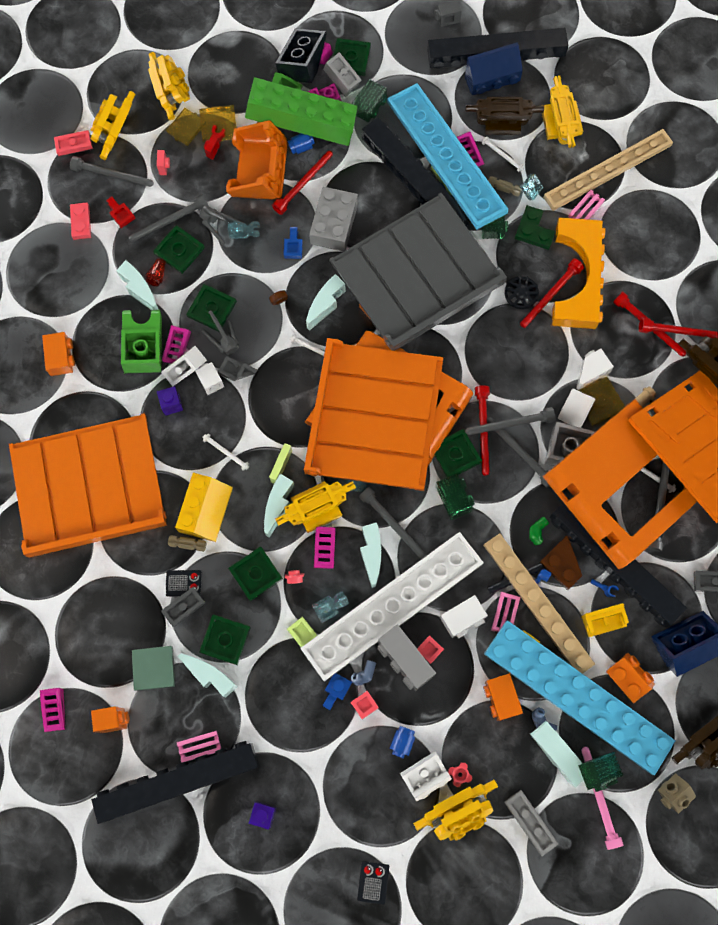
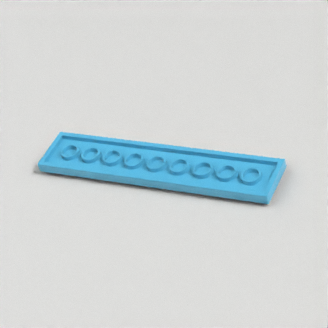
M418 83L387 98V103L476 230L508 213L507 206Z
M508 620L505 621L484 653L485 656L651 775L655 776L676 741Z

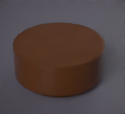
M285 290L278 291L269 297L272 305L281 304L288 299Z

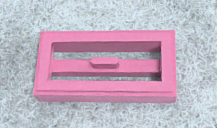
M590 190L570 212L568 217L580 219L596 201L597 204L584 218L589 220L601 207L605 199L599 198L597 193L595 195L594 191ZM589 198H592L589 201V203L582 209V211L575 217L574 215L587 202V200Z
M505 592L500 593L491 631L499 632L505 623L512 599L515 600L510 622L514 625L521 597ZM504 597H506L507 602L499 628L497 623Z
M217 731L177 742L181 763L194 760L206 754H215V751L221 749ZM210 737H214L215 739L213 741L192 746L186 749L183 748V745L204 740ZM216 744L217 748L188 757L185 756V753Z

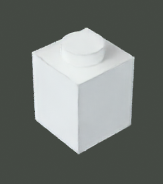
M212 362L202 364L195 370L207 395L224 387Z

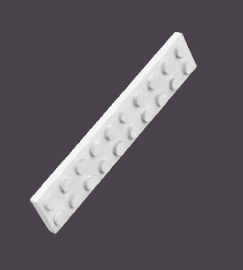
M459 532L300 649L325 682L375 645L378 639L397 624L399 626L483 565L484 562Z

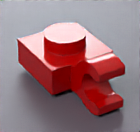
M217 125L212 127V135L204 144L206 156L212 160L221 145V140L226 135L224 128L220 133H216Z
M112 196L106 200L112 210L109 212L110 216L120 228L136 219L125 203L119 205Z

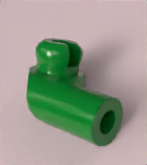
M541 517L529 529V538L534 545H540L543 542L542 529L549 524L545 517Z

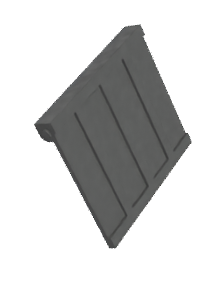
M442 193L334 258H330L331 264L342 277L384 338L386 345L392 351L399 349L502 286L507 279L503 270L494 266Z

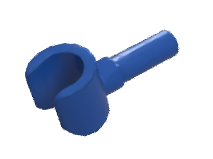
M546 569L541 570L535 578V582L537 584L540 580L547 582L551 572Z
M594 579L590 582L601 588L607 597H616L610 593L611 588L615 591L619 590L616 585L607 586Z

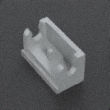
M340 52L327 61L323 70L345 97L350 94L353 88L356 89L362 81Z

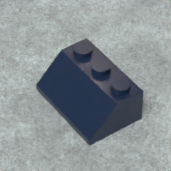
M518 42L467 58L465 80L471 95L483 94L486 91L499 89L502 86L516 84L521 81L523 69Z
M704 611L651 637L666 666L676 677L718 657V624Z

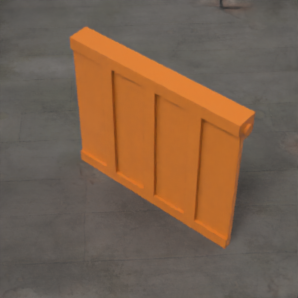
M327 338L304 465L305 474L424 491L444 357L347 345L341 340Z
M145 413L113 422L9 444L24 537L21 548L23 555L30 558L167 526V515L163 508Z

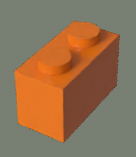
M65 332L42 335L45 369L49 375L56 376L73 373L72 366H75V360L73 355H71V349H73L72 339Z
M510 673L485 681L486 686H483L486 698L490 697L492 703L490 711L493 718H497V721L523 714Z
M115 706L91 711L93 732L107 733L127 729L129 714L127 711L125 712V708Z

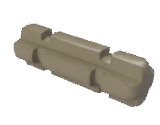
M490 176L488 179L493 188L497 187V190L509 194L511 192L512 195L517 197L521 194L522 187L519 185L513 186V183L502 179L497 180L493 176Z
M171 535L168 539L170 547L178 546L179 548L189 550L196 549L197 551L204 552L207 545L204 540L196 541L195 539L185 537L178 538Z

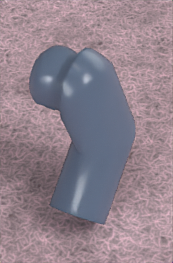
M367 660L363 671L352 674V683L356 686H361L370 682L376 663Z
M536 708L532 712V719L536 728L547 721L544 715L545 711L542 708ZM549 723L557 731V725Z

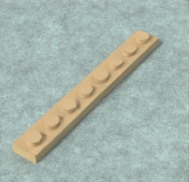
M662 129L545 193L543 198L552 211L671 147L673 141Z
M499 533L486 542L483 546L569 665L582 674L594 666L595 663L503 536Z

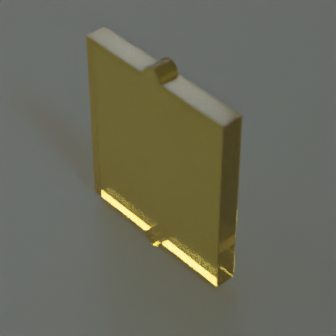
M184 108L166 132L173 136L176 141L179 140L188 146L204 127L206 121L200 118L197 113H192Z

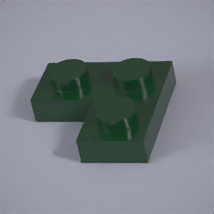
M526 206L515 236L516 240L549 250L555 231L539 226L544 210Z

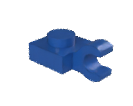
M290 227V239H284V259H302L303 240L298 239L297 227Z
M335 673L325 689L329 696L325 700L323 707L331 710L337 698L343 701L352 682Z

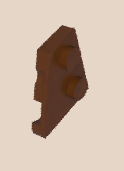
M567 536L539 562L547 571L551 572V575L567 591L582 577Z

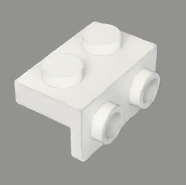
M435 751L400 773L416 801L425 799L431 792L437 788L444 787L452 779Z

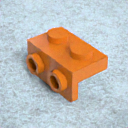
M626 653L623 658L606 672L634 704L652 690L655 683L651 674L639 666L638 659Z

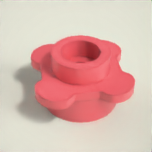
M291 570L284 577L287 578V584L302 583L304 573H300V570Z
M460 763L459 766L455 768L450 767L448 770L449 775L453 778V785L455 787H460L462 783L472 781V775L469 774L466 763Z

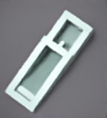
M125 260L116 271L120 279L127 283L125 286L127 291L149 309L158 310L156 300L147 282L135 267Z
M336 274L321 288L310 307L306 319L309 331L337 308L336 299L346 292L345 283Z
M282 474L279 475L274 483L266 506L264 532L267 537L271 536L278 525L275 518L284 515L285 507L290 505L286 498L294 488V482Z
M377 522L362 527L367 546L360 548L372 588L376 587L381 566V540Z
M185 654L178 655L179 659L203 687L207 688L213 684L225 698L237 688V685L229 677L205 661Z
M547 721L530 734L553 765L559 769L572 786L576 788L590 775V772Z

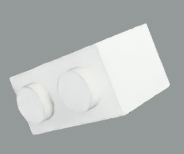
M474 595L442 614L440 619L452 638L457 636L459 639L469 633L467 629L474 626L476 629L485 623L484 619L488 615Z

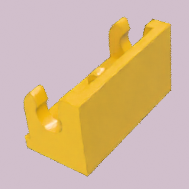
M623 603L581 616L588 638L627 627V623H629Z

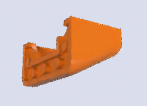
M270 120L234 128L232 143L240 151L237 179L228 180L226 192L232 197L271 200L281 198L287 155V139L285 135Z

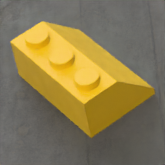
M193 473L175 526L177 531L216 542L233 487L212 477Z

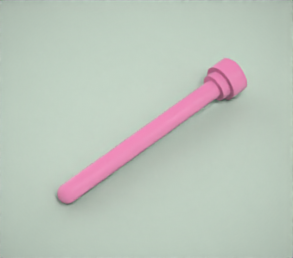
M583 747L581 750L586 768L590 772V781L607 836H605L607 850L624 846L622 838L618 836V833H615L588 747Z

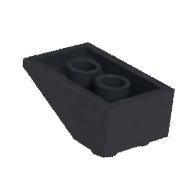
M295 28L275 62L278 73H282L296 82L312 83L319 69L327 35L326 31Z

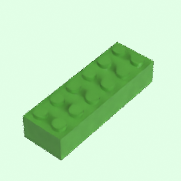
M254 77L245 118L258 122L270 120L276 127L349 146L358 106Z

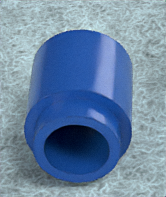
M302 133L291 137V140L287 141L292 154L297 153V155L312 149V144H315L312 136Z
M403 726L396 730L390 749L393 750V755L403 759L405 755L409 756L415 740V731Z

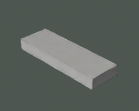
M519 790L504 801L541 856H544L558 845V842L522 790Z

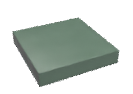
M173 646L132 650L134 691L175 687Z

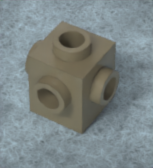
M676 773L658 789L662 797L660 801L669 810L671 808L674 809L678 814L696 798L691 786Z

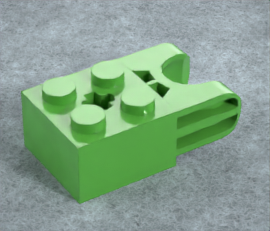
M160 309L152 310L150 319L144 324L134 322L131 311L124 310L122 312L121 365L124 373L162 372V316Z

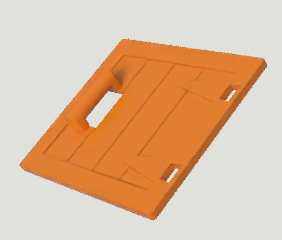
M698 371L631 416L628 421L710 517L718 523V388L702 371ZM688 384L692 388V390H690L689 392L686 388H684ZM653 409L656 414L651 416L648 411Z

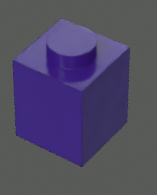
M175 386L157 391L160 406L165 416L183 411L180 396Z
M255 802L248 824L268 830L271 829L277 807Z

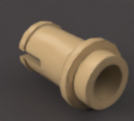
M648 386L643 388V392L635 399L643 407L650 400L655 399L656 392Z

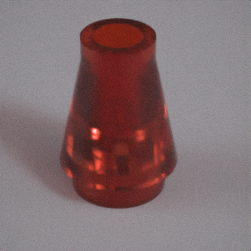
M159 258L156 259L145 275V281L149 285L158 287L163 282L166 262Z

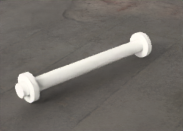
M489 137L482 138L481 141L483 145L487 144L499 155H501L512 165L518 168V172L523 171L524 164L520 165L515 160H513L501 149H499L497 146L491 143L488 140Z
M294 334L290 337L292 344L296 342L324 356L325 351L296 338L297 335Z
M210 434L203 436V442L212 444L242 466L243 471L249 468L248 462L244 463L210 438Z
M645 467L640 470L660 483V477ZM668 483L669 493L676 490L675 484L672 486Z

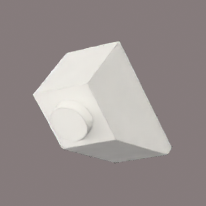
M194 346L161 373L174 386L207 360L198 348Z
M602 349L596 352L592 350L585 355L576 387L578 391L608 375L614 366Z

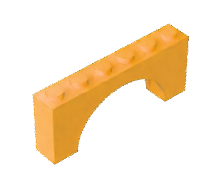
M558 218L555 242L567 245L578 253L585 265L587 278L585 287L578 295L569 300L555 301L552 308V326L596 329L598 324L602 322L603 312H600V306L603 304V295L600 294V289L603 288L604 278H601V272L604 270V261H601V256L604 255L605 245L602 244V239L605 237V228H602L603 221Z

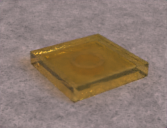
M234 105L199 109L203 143L210 139L212 135L211 130L214 125H217L216 133H220L223 128L225 129L226 135L221 141L232 140L234 128H237Z
M608 377L578 390L595 398L587 415L591 426L616 415L625 407Z

